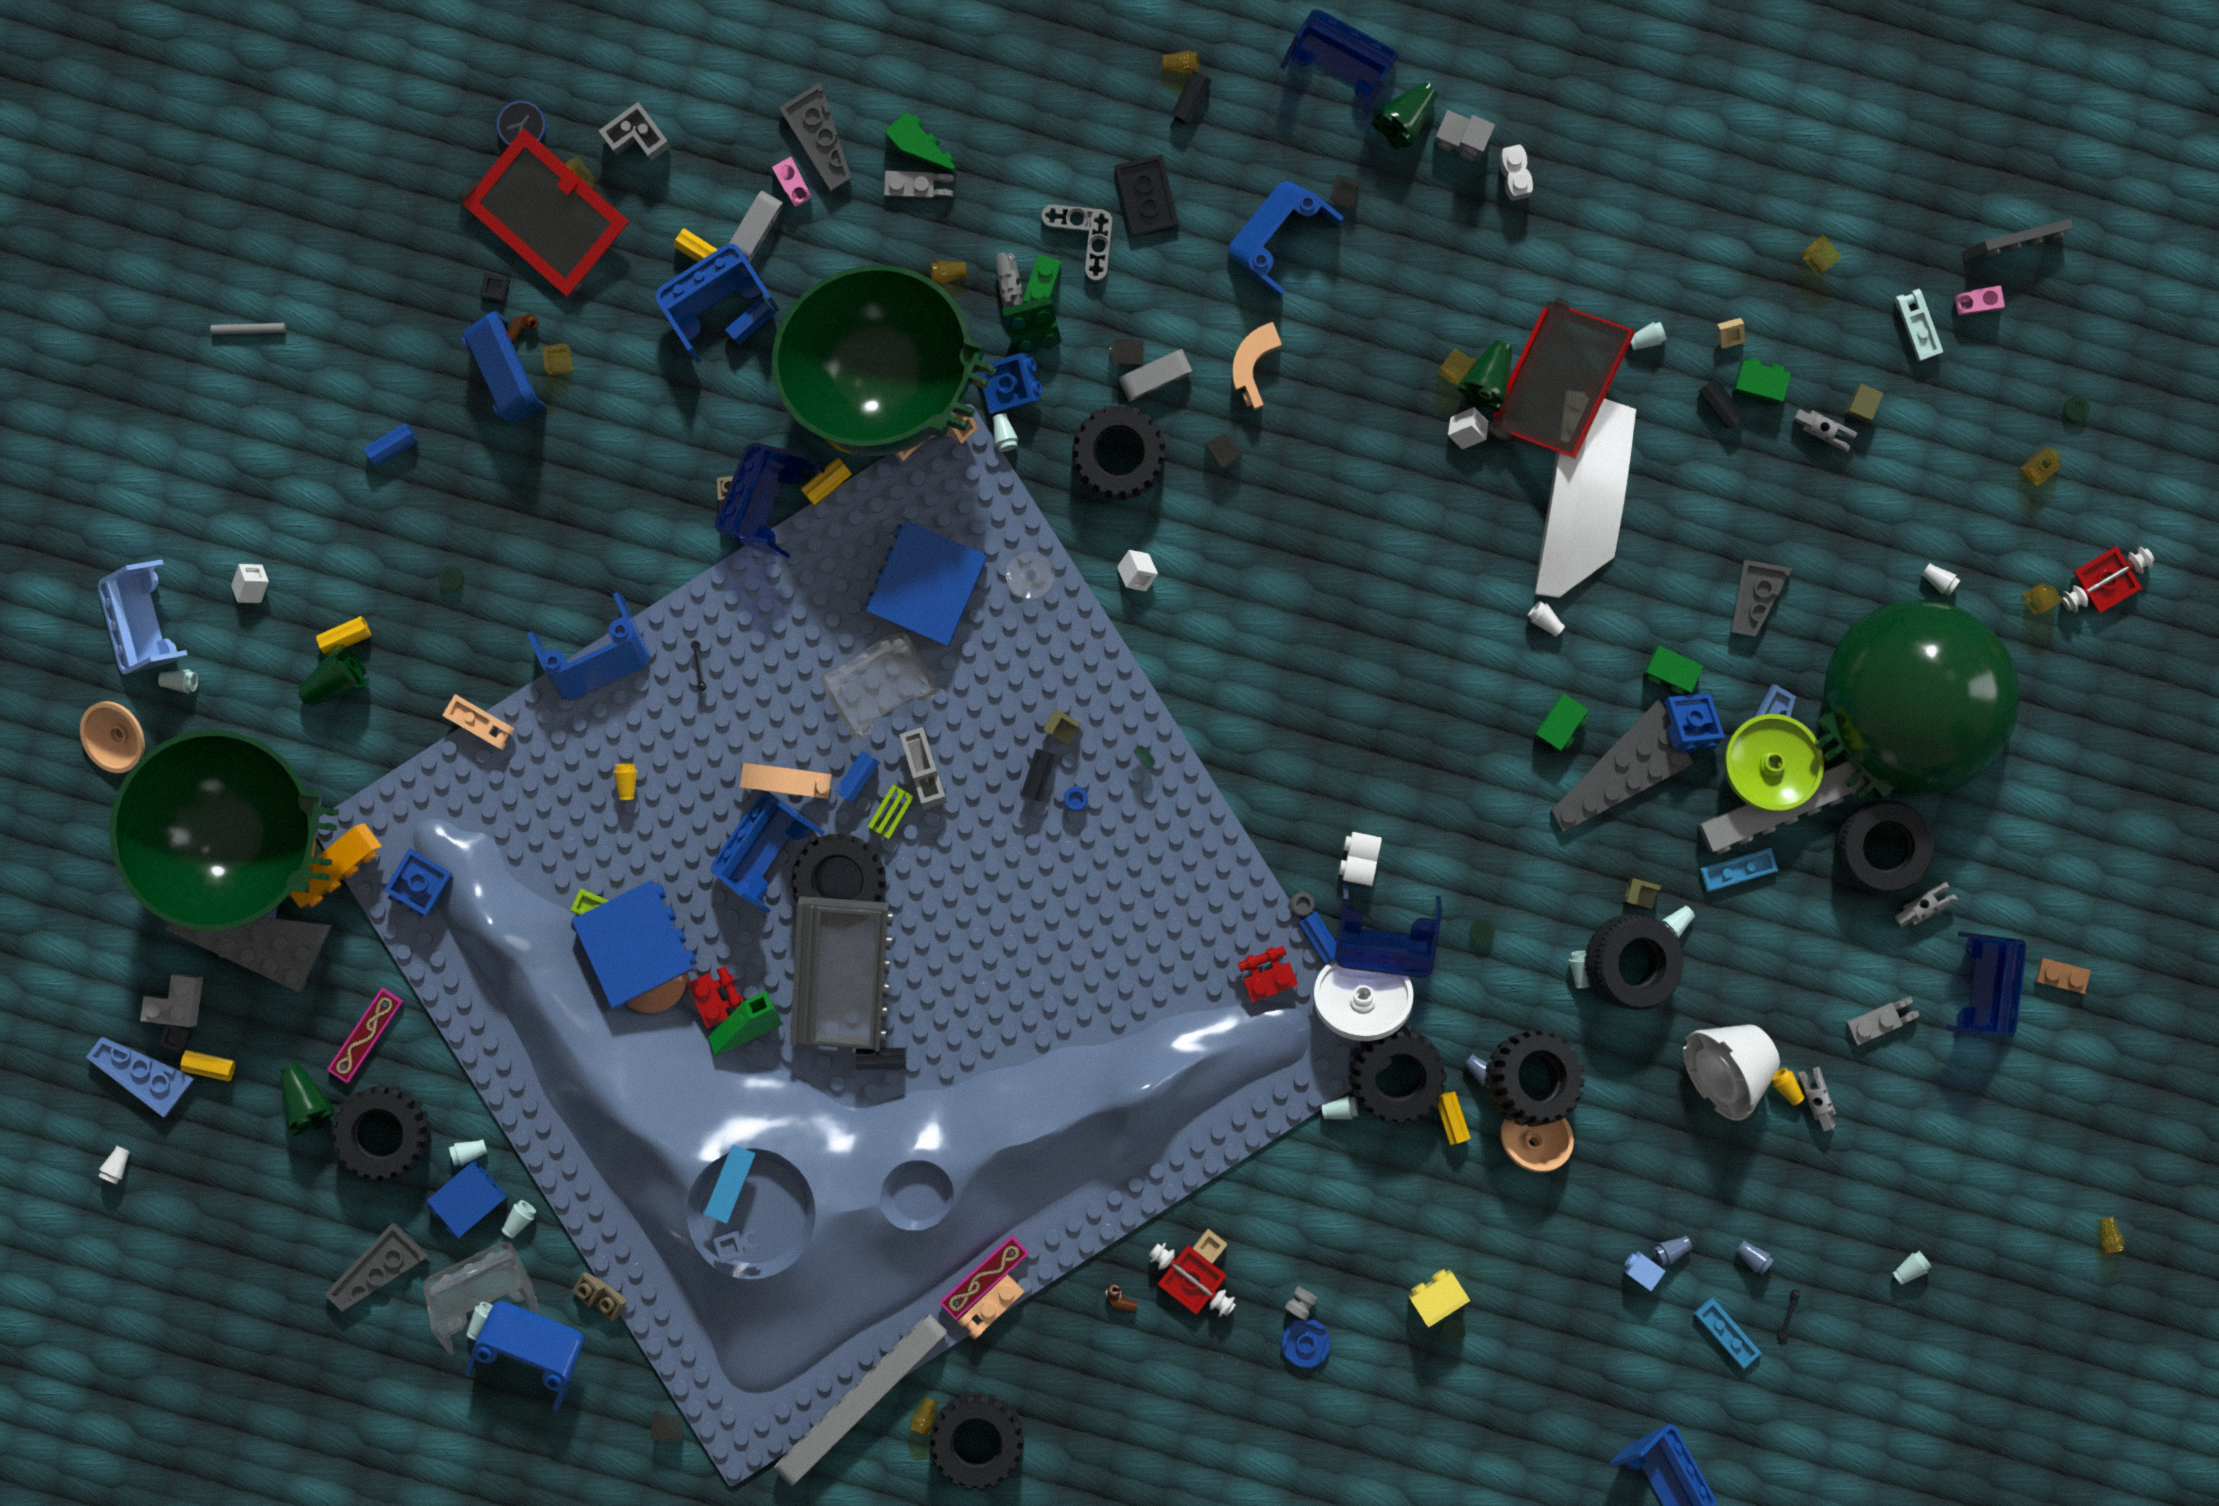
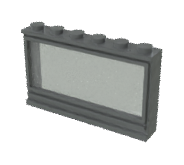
M799 897L796 919L790 1045L802 1044L869 1049L879 1052L881 1043L886 1042V1029L882 1028V1020H887L888 1005H883L884 997H888L889 982H885V973H890L891 959L886 958V951L891 950L892 935H887L888 926L893 924V912L889 911V903Z

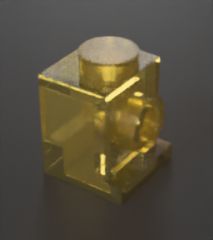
M2045 447L2025 462L2020 469L2037 486L2045 482L2047 478L2063 466L2059 462L2062 457L2054 448L2049 450L2048 447ZM2043 460L2049 464L2048 468L2042 466Z
M2044 582L2021 594L2034 615L2042 614L2063 601L2053 584L2046 586Z

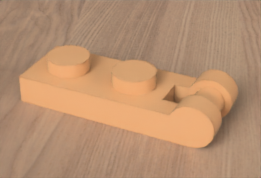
M458 695L453 696L442 715L501 750L506 746L505 741L509 734L512 735L515 728ZM495 726L501 729L497 737L491 735Z
M1007 1273L973 1304L957 1322L961 1327L965 1326L970 1331L969 1335L976 1339L1024 1293V1290ZM976 1314L982 1319L978 1324L972 1320V1317Z

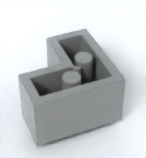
M639 102L599 130L617 156L636 142H638L651 161L671 147Z
M1447 110L1434 142L1438 143L1437 146L1445 151L1451 152L1452 149L1459 152L1460 157L1463 159L1479 161L1495 124L1472 115L1471 119Z
M185 974L171 975L168 997L143 996L140 1021L184 1027L197 1026L203 977Z

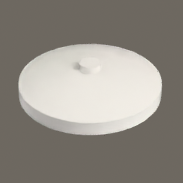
M1356 952L1340 956L1323 968L1315 983L1314 1005L1318 1016L1330 1030L1348 1039L1372 1041L1387 1037L1404 1025L1412 1010L1413 988L1409 977L1398 964L1379 954Z

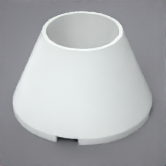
M1751 1024L1697 1030L1689 1034L1685 1039L1687 1046L1683 1047V1057L1688 1074L1698 1092L1704 1099L1708 1097L1717 1106L1714 1110L1724 1117L1737 1121L1747 1118L1755 1109L1780 1066L1778 1051L1770 1037L1762 1029Z

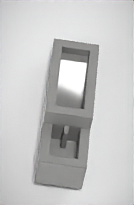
M921 727L900 734L923 809L926 810L948 803L924 728Z

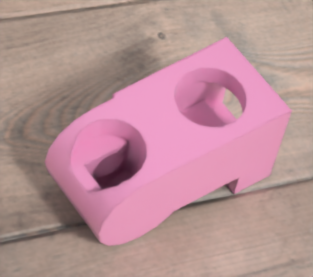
M792 157L772 167L795 207L812 198Z
M2001 285L1973 290L1972 292L1954 296L1958 316L1999 311L2005 307Z

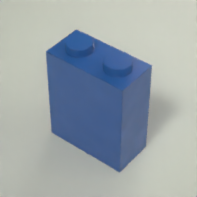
M474 1160L432 1195L427 1202L430 1204L428 1208L431 1213L437 1218L440 1216L446 1223L444 1227L449 1234L460 1238L503 1202L507 1195L478 1161Z

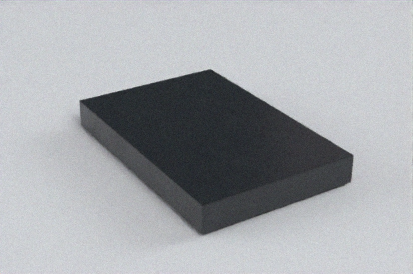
M1162 154L1114 165L1131 238L1179 227Z

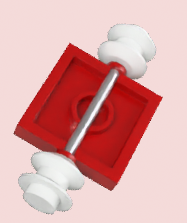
M2117 546L2111 548L2072 571L2082 588L2074 585L2072 593L2069 594L2064 591L2063 605L2068 611L2072 610L2077 613L2078 606L2087 607L2089 599L2095 611L2099 614L2142 589L2132 571L2143 574V567L2153 568L2152 562L2154 557L2147 548L2144 550L2142 547H2138V554L2128 553V562H2126Z
M1165 1242L1162 1245L1157 1243L1149 1254L1152 1257L1150 1263L1156 1260L1159 1263V1270L1167 1266L1169 1267L1159 1280V1286L1196 1315L1208 1299L1211 1300L1210 1310L1217 1308L1219 1310V1317L1223 1314L1227 1316L1236 1305L1233 1303L1235 1297L1233 1296L1228 1299L1225 1296L1226 1290L1215 1291L1227 1274L1213 1263H1210L1188 1244L1175 1260L1173 1259L1174 1249L1168 1252L1165 1249Z

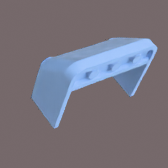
M163 560L126 565L99 581L98 591L117 664L123 674L135 673L172 663L187 655L186 650L177 652L175 644L169 639H162L150 593L158 585V577L154 569L163 565Z

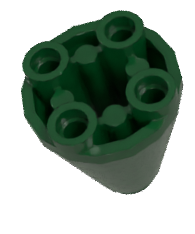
M1424 82L1383 105L1374 114V119L1371 121L1373 128L1378 132H1382L1392 148L1399 150L1400 147H1410L1435 103V98L1437 97L1436 90L1430 84Z
M1495 340L1461 379L1457 390L1467 398L1466 403L1471 407L1479 408L1484 406L1496 412L1501 410L1506 399L1512 360V347L1508 343Z
M294 1063L281 1069L282 1076L280 1080L287 1130L290 1131L291 1135H300L306 1129L313 1126L315 1129H320L328 1125L327 1119L334 1116L335 1110L305 1069L301 1068L299 1063Z

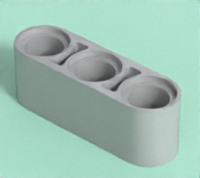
M763 190L754 200L729 244H735L741 249L749 263L784 205L783 202Z
M1180 349L1121 376L1118 380L1128 401H1132L1183 378L1193 371L1183 349Z

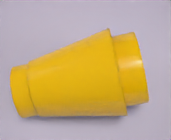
M635 764L615 765L613 774L619 800L634 799L638 770H635Z
M1787 1068L1777 1071L1772 1079V1086L1793 1106L1802 1102L1805 1097L1793 1072Z

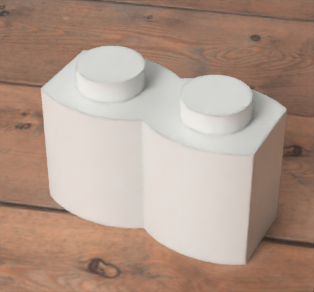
M1520 144L1503 148L1499 156V166L1506 177L1505 191L1511 201L1529 197L1533 189V180L1531 174L1526 169L1527 155L1524 148Z
M1351 832V837L1346 836L1343 850L1348 851L1346 861L1341 860L1339 875H1343V881L1372 886L1381 837Z

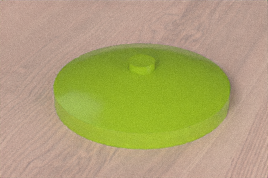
M1780 714L1760 715L1742 724L1730 738L1724 756L1726 777L1734 792L1750 806L1766 812L1789 811L1805 803L1818 789L1824 772L1822 749H1817L1814 746L1817 741L1816 737L1805 725L1796 719Z

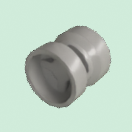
M1297 1286L1293 1299L1287 1302L1285 1308L1306 1320L1310 1307L1316 1304L1318 1298Z

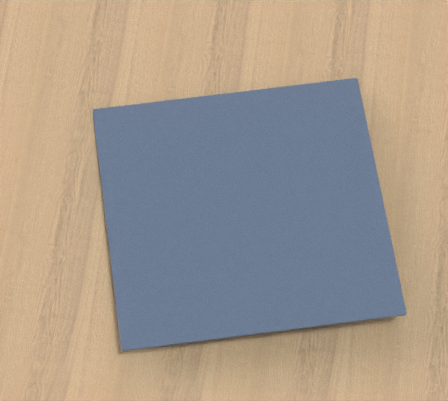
M966 404V406H969L975 410L972 404ZM977 411L973 418L979 428L962 444L949 436H945L944 439L935 436L924 441L904 461L897 458L895 454L883 457L836 487L816 505L811 503L634 616V621L650 654V660L646 667L575 700L562 698L545 673L485 711L515 728L513 734H509L505 741L506 746L503 750L460 727L333 808L339 810V815L328 816L324 814L319 817V823H333L337 825V831L322 829L317 831V838L325 850L354 826L363 823L366 824L382 847L376 851L377 856L367 864L361 863L356 874L348 879L345 876L343 879L595 1276L616 1290L628 1301L620 1313L621 1317L729 1486H735L788 1452L928 1313L947 1332L903 1377L969 1336L970 1331L965 1326L961 1327L957 1320L939 1303V1300L1011 1235L1024 1246L1029 1254L1008 1272L1013 1280L1024 1290V1293L1004 1312L1321 1110L1322 1105L1337 1100L1353 1089L1349 1082V1076L1351 1075L1349 1063L1354 1061L1352 1054L1355 1049L1359 1050L1361 1048V1041L1342 1037L1330 1030L1318 1016L1314 1005L1316 980L1329 962L1326 964L1321 962L1297 924L1302 919L1291 913L1289 898L1003 452H999L998 447H995V440ZM905 520L988 556L949 647L866 611L868 607L864 605L869 592L874 593L877 587V583H874L879 569L884 570L887 561L884 560L889 547L894 548L897 541L894 538L895 532L899 524L904 525ZM609 633L568 658L567 662L570 663L613 643ZM698 641L701 644L699 655L703 681L707 685L706 690L703 692L697 689L699 681L695 654L691 648V642ZM1055 709L1081 724L1069 745L1043 730ZM495 726L491 735L497 737L501 729ZM921 727L924 728L948 802L926 810L923 809L900 738V734ZM1036 748L1056 755L1041 802L1021 796ZM863 750L880 763L854 802L851 803L836 793L835 790ZM743 763L831 774L829 797L825 799L741 788L740 781ZM635 764V770H638L634 799L619 800L613 774L615 765ZM894 784L914 796L892 836L888 839L869 828L868 825ZM1071 787H1080L1088 795V803L1081 811H1071L1064 804V794ZM896 791L875 824L876 826H880L899 794ZM769 792L808 818L825 832L823 836L838 833L856 836L869 843L881 857L887 881L882 902L889 903V911L893 912V924L888 926L887 934L892 935L891 950L886 951V958L891 959L890 973H885V982H889L888 997H884L883 1005H888L887 1020H882V1028L886 1029V1042L881 1043L880 1048L906 1047V1069L856 1070V1048L802 1044L790 1045L797 902L793 898V890L790 885V880H792L791 870L798 854L804 850L807 844L821 837V835L809 829L808 834L799 840L789 837L763 875L768 885L767 893L760 901L771 909L769 914L740 897L711 872L714 859L761 793ZM902 797L901 801L899 802L898 806L893 812L891 818L889 819L888 823L883 829L884 831L888 832L889 828L891 827L892 823L897 817L899 811L901 810L902 806L907 800L906 797ZM409 848L453 873L431 915H423L422 918L409 911L410 906L402 902L401 905H398L388 899L389 894L384 891ZM835 857L825 861L819 867L815 879L816 887L823 898L852 900L861 889L862 876L859 868L851 860ZM650 880L654 881L657 885L661 884L667 896L664 898L667 907L671 906L676 914L677 919L674 920L677 929L681 928L687 938V941L684 942L687 951L692 950L697 960V964H694L697 971L694 973L692 971L688 972V982L708 973H711L714 981L719 980L720 977L717 969L726 966L729 975L732 974L734 978L732 982L738 995L741 994L743 998L742 1003L767 991L777 1007L783 1025L719 1056H715L708 1036L724 1021L706 1028L688 985L680 1000L671 1008L662 1012L642 1013L627 1005L619 1010L613 1009L571 920L579 916L570 910L580 888L610 901ZM869 916L858 924L844 928L826 927L820 924L815 1033L870 1037L877 916ZM1284 946L1287 955L1278 958L1280 965L1290 962L1298 985L1251 1002L1243 981L1244 978L1252 976L1250 969L1240 972L1237 963L1246 960L1245 957L1253 955L1254 957L1265 953L1268 948L1274 947L1275 949ZM1269 961L1257 966L1260 973L1271 969L1272 965ZM724 986L717 988L723 1002L728 1000L729 997ZM733 1006L726 1008L730 1016L734 1012ZM1390 1057L1381 1063L1377 1073L1391 1065L1392 1060ZM732 1144L754 1152L756 1155L729 1222L726 1224L706 1216L704 1213ZM750 1229L757 1230L756 1233L749 1236V1240L751 1243L761 1242L759 1247L754 1249L744 1247L745 1255L722 1263L720 1262L714 1238L735 1231H739L740 1237H743L746 1231ZM977 1314L972 1317L976 1324L982 1321Z

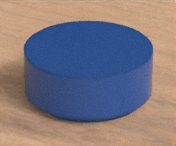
M1071 787L1064 794V804L1071 811H1081L1088 803V795L1080 787Z

